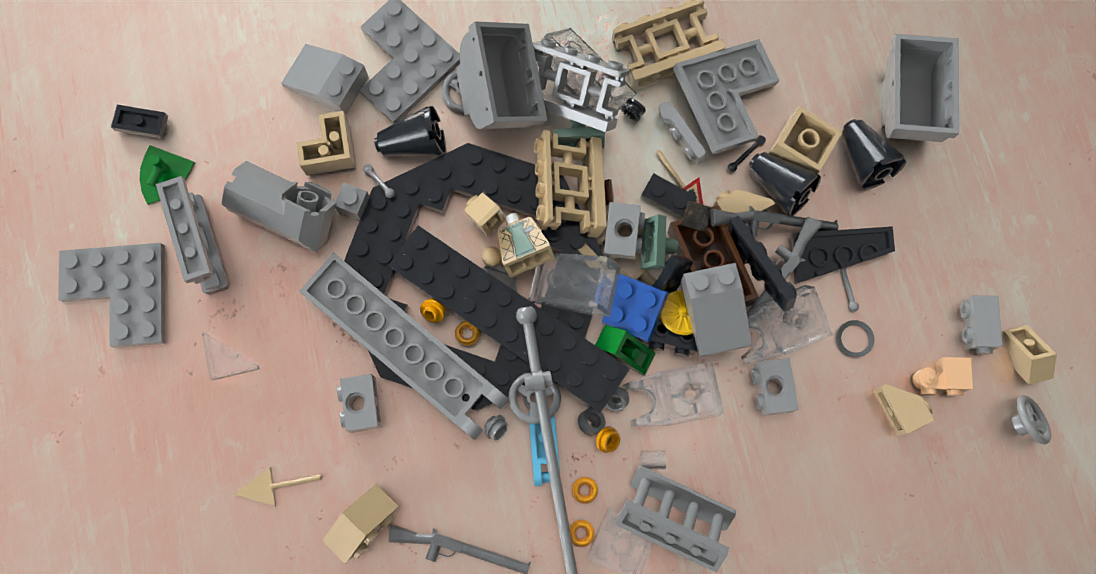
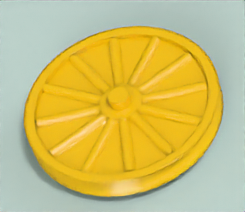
M683 291L671 292L667 297L660 316L662 323L673 333L679 335L693 334Z

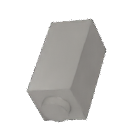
M972 295L963 300L960 313L962 318H964L962 339L966 343V350H976L978 355L993 354V350L1003 347L999 296Z

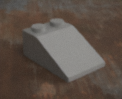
M305 44L281 84L334 112L344 111L346 115L360 93L359 90L364 86L369 76L363 64L343 54Z
M736 263L683 274L680 284L699 356L703 357L752 346L743 288Z

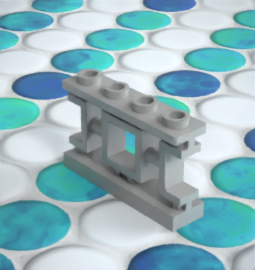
M542 38L541 41L532 42L535 58L541 60L538 72L541 89L545 90L547 79L555 82L552 96L542 92L545 110L604 132L615 129L618 120L615 116L618 114V110L608 107L613 85L617 87L625 86V78L629 76L630 70L623 68V64L620 62L609 61L607 63L601 61V57L596 54H580L578 49L572 46L564 45L562 48L557 46L556 41ZM552 55L566 59V61H560L557 72L550 70L553 59ZM568 70L585 75L580 96L563 91ZM596 70L613 75L604 78L602 87L594 85ZM591 95L599 97L596 111L583 107L589 104Z
M182 176L156 184L184 282L200 283L205 294L228 287L229 284L202 196L200 194L194 195L192 192L189 193L185 179Z

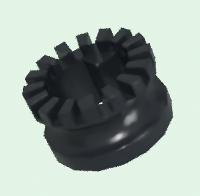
M628 98L626 101L627 105H623L621 110L626 117L630 116V120L632 119V121L637 122L641 118L640 115L646 112V109L639 101Z

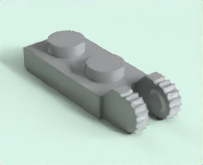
M664 101L658 109L660 119H662L665 125L672 126L670 132L677 141L681 139L685 145L683 150L691 161L695 159L699 165L705 161L706 151L675 107L670 102Z

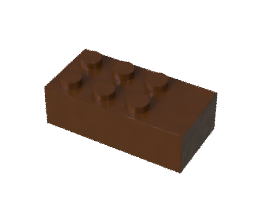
M717 205L670 222L667 233L671 239L678 241L677 256L687 257L694 262L688 273L736 263L743 288L745 306H751L756 302L759 296L727 226L711 225L710 209L719 210Z

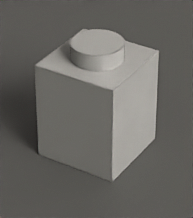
M343 183L335 201V208L340 215L360 221L370 196L365 190Z

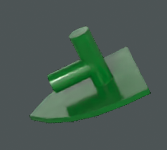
M149 145L140 167L139 178L141 192L147 205L160 201L156 184L180 176L186 180L195 162Z

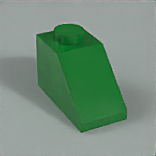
M608 325L604 326L595 346L629 369L644 376L656 354L626 330Z

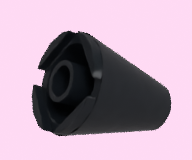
M433 106L425 107L379 131L377 138H374L376 150L381 152L383 156H435L444 154L446 152L445 134L443 129L440 130L437 123L441 122L436 109Z
M853 119L844 125L841 135L857 181L863 189H872L885 183L883 178L889 174L893 178L904 168L906 164L904 156L863 120Z
M766 152L757 153L749 163V166H751L750 173L787 215L794 216L810 200L807 198L810 192L815 193L821 182V176L816 172Z

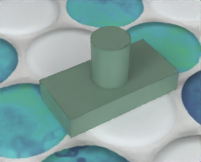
M571 119V128L554 129V133L558 134V145L576 147L580 138H586V141L589 142L591 137L601 138L602 148H604V131L593 127H585V124Z
M658 214L646 218L644 221L641 269L651 271L665 267V253L675 254L677 252L678 241L666 238L667 216Z

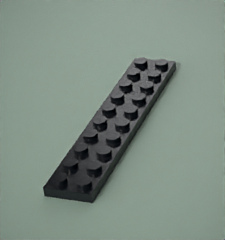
M417 225L388 265L391 270L430 297L439 301L446 308L529 365L523 324L517 321L516 312L519 308L534 307L537 312V319L533 324L542 372L550 371L552 381L599 413L602 412L630 371L621 362L419 225Z

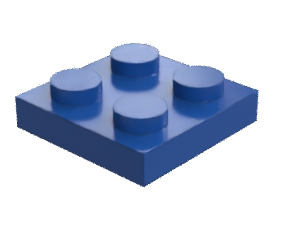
M619 274L602 322L612 327L626 330L635 337L651 342L669 293L624 274Z

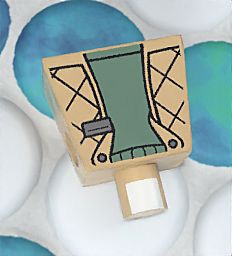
M517 213L506 216L505 222L507 226L499 229L497 233L502 262L510 278L555 259L549 242L531 217L521 220Z

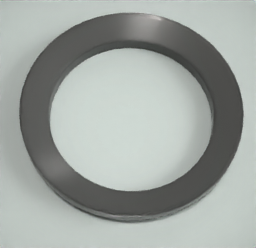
M851 320L839 328L837 344L846 355L862 357L873 348L874 334L866 323ZM848 326H859L867 333L868 345L863 351L855 353L844 347L841 336L844 329Z

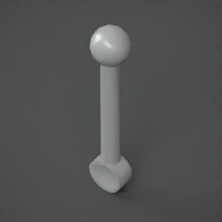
M372 165L364 166L365 174L371 175L385 191V196L392 198L395 195V191L392 188H388L374 173Z
M846 267L839 269V271L842 273L849 297V309L855 312L859 309V304L855 302Z

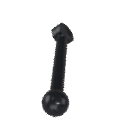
M759 135L755 143L734 163L728 164V171L735 172L737 166L758 146L764 145L766 138Z

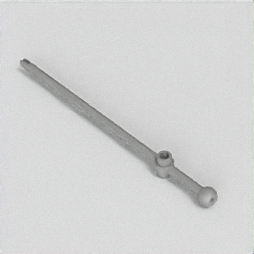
M532 306L523 307L517 310L516 318L520 324H523L531 374L524 375L526 391L534 390L566 573L577 574L545 388L553 386L550 371L542 372L533 324L537 319V312Z

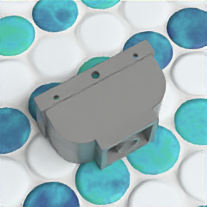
M473 22L469 26V32L462 39L460 66L456 68L464 115L470 116L474 126L478 129L528 128L532 125H541L547 122L529 24Z
M895 34L893 36L886 63L885 79L882 82V128H885L887 138L943 142L948 138H955L959 134V38Z

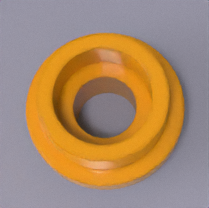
M430 298L421 304L420 312L426 320L438 323L445 316V306L436 299Z
M463 321L455 329V338L462 346H473L480 339V330L467 321ZM471 330L473 334L470 338H464V331Z
M610 426L601 429L596 438L598 450L604 453L615 451L621 440L619 433Z
M589 477L577 479L572 486V494L575 500L583 504L594 501L598 495L597 483ZM583 485H587L590 488V493L586 496L580 493V488Z
M577 520L569 527L572 544L575 546L586 547L594 540L595 531L588 521ZM579 528L586 530V536L583 539L578 538L576 535Z

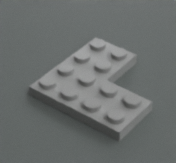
M389 0L361 26L362 31L385 51L392 60L359 91L393 124L400 121L460 64V53L401 0Z
M760 39L682 61L674 65L673 70L712 154L753 142L759 137L740 96L775 86L780 81Z
M162 243L59 251L58 300L71 302L110 298V347L165 344L164 245Z

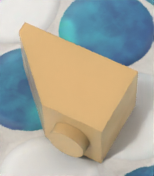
M738 189L732 193L728 190L718 195L713 207L717 205L719 210L739 213L750 211L749 206H752L754 210L769 212L775 203L773 199Z
M481 193L479 196H473L467 202V208L464 209L469 218L488 237L505 222V216L501 208L484 193Z
M1028 325L1003 331V337L1014 369L1028 384L1054 378L1057 354Z
M887 384L873 389L898 436L908 434L934 421L931 406L921 396Z

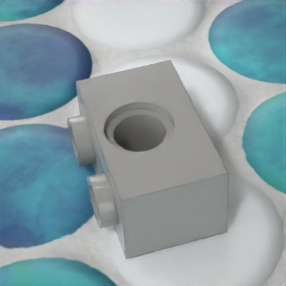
M609 203L604 248L605 257L635 260L636 253L641 254L642 238H638L639 228H644L645 213L640 212L641 205ZM621 226H629L632 229V234L629 237H621L618 234V230Z
M790 358L756 363L754 369L751 370L753 384H757L758 395H756L755 400L757 409L761 410L762 416L792 413L799 410ZM769 381H773L778 385L779 391L777 394L769 391Z
M368 374L340 379L341 386H337V395L339 402L343 401L344 412H340L342 428L346 427V431L349 433L382 428L376 377ZM360 397L363 398L364 407L359 411H354L352 406L354 400Z

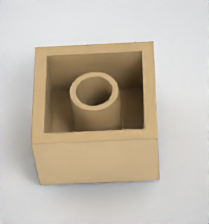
M799 106L789 117L769 154L818 174L841 136L842 131L802 106Z

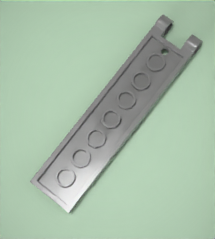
M335 253L327 259L299 291L472 439L476 440L483 429L466 414L480 397L484 395L499 409H502L509 400L502 392ZM468 394L470 399L466 402L463 401V395Z

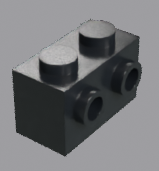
M660 318L651 342L644 340V343L649 344V348L652 350L664 351V348L674 350V354L681 357H689V354L694 355L697 352L694 333L690 335L673 333L664 326Z

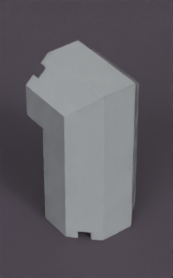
M248 161L243 162L234 169L231 175L235 176L233 183L227 181L224 186L221 203L228 211L316 253L326 244L336 205L335 200H331L332 194L330 190L313 182H305L304 186H297L298 182H290Z

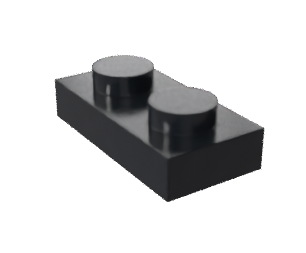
M117 104L111 128L114 131L162 139L168 115L165 112Z
M653 173L641 194L642 197L680 218L688 215L697 199V196Z
M671 255L665 262V267L652 286L669 294L677 291L683 274L688 273L694 262L684 256Z

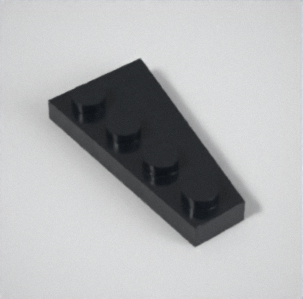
M739 215L730 219L728 230L744 265L747 263L750 265L752 276L757 281L763 280L765 282V291L784 312L794 308L797 292L793 284L787 283L782 276L779 265L776 262H772L768 257L763 243L757 242L750 225L746 222L744 223Z
M893 226L817 231L806 244L801 258L805 259V261L800 262L794 269L795 284L894 252ZM800 233L790 234L792 251Z

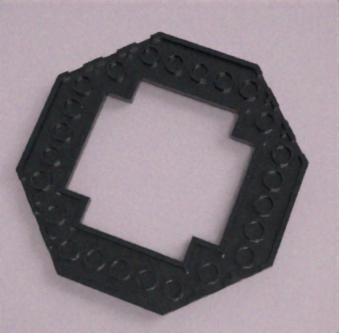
M466 143L384 182L388 188H392L395 191V195L392 198L385 196V191L380 185L373 187L344 262L386 296L395 274L388 265L408 239L420 206L444 213L452 191L469 197L479 196L481 193H484L500 207L536 218L539 198L535 195L538 183V175H535V164ZM559 175L560 189L570 190L564 176ZM553 200V209L556 206L565 208V203ZM575 203V209L581 210L579 205ZM561 219V224L556 230H551V227L541 230L551 249L560 252L541 309L585 338L605 278L601 275L600 268L592 265L577 249H581L586 243L608 267L609 264L596 239L588 237L587 232L585 234L580 233V222ZM390 299L407 313L409 307L407 304ZM445 345L506 397H509V391L513 382L519 376L531 372L528 363L501 345L495 361ZM368 350L381 378L412 388ZM468 394L463 395V401H468L470 396ZM482 395L471 409L480 411L493 403Z

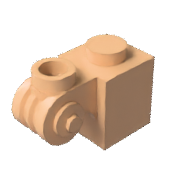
M944 357L935 361L936 371L932 368H924L915 372L912 379L915 387L921 390V395H938L937 391L947 392V396H963V392L973 389L971 358Z

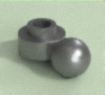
M584 403L587 409L580 413L578 425L584 434L593 436L605 427V417L602 412L599 413Z

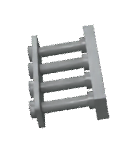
M640 465L630 483L631 487L637 489L634 501L626 500L615 525L709 570L717 572L727 557L729 547L719 543L721 530L726 531L736 516V510ZM647 494L662 501L659 513L643 507ZM672 506L687 513L683 525L668 519ZM696 518L711 524L708 537L693 531Z

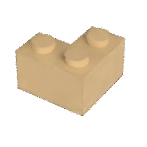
M344 111L318 115L321 138L296 142L299 165L303 172L308 176L355 168L349 121Z
M375 484L341 513L323 542L345 564L353 556L358 559L368 549L367 545L379 534L377 530L380 527L385 530L395 520L393 513L399 506Z

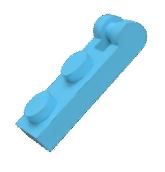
M554 415L550 420L559 466L556 423ZM529 423L534 486H542V483L550 482L549 472H541V464H547L541 425Z

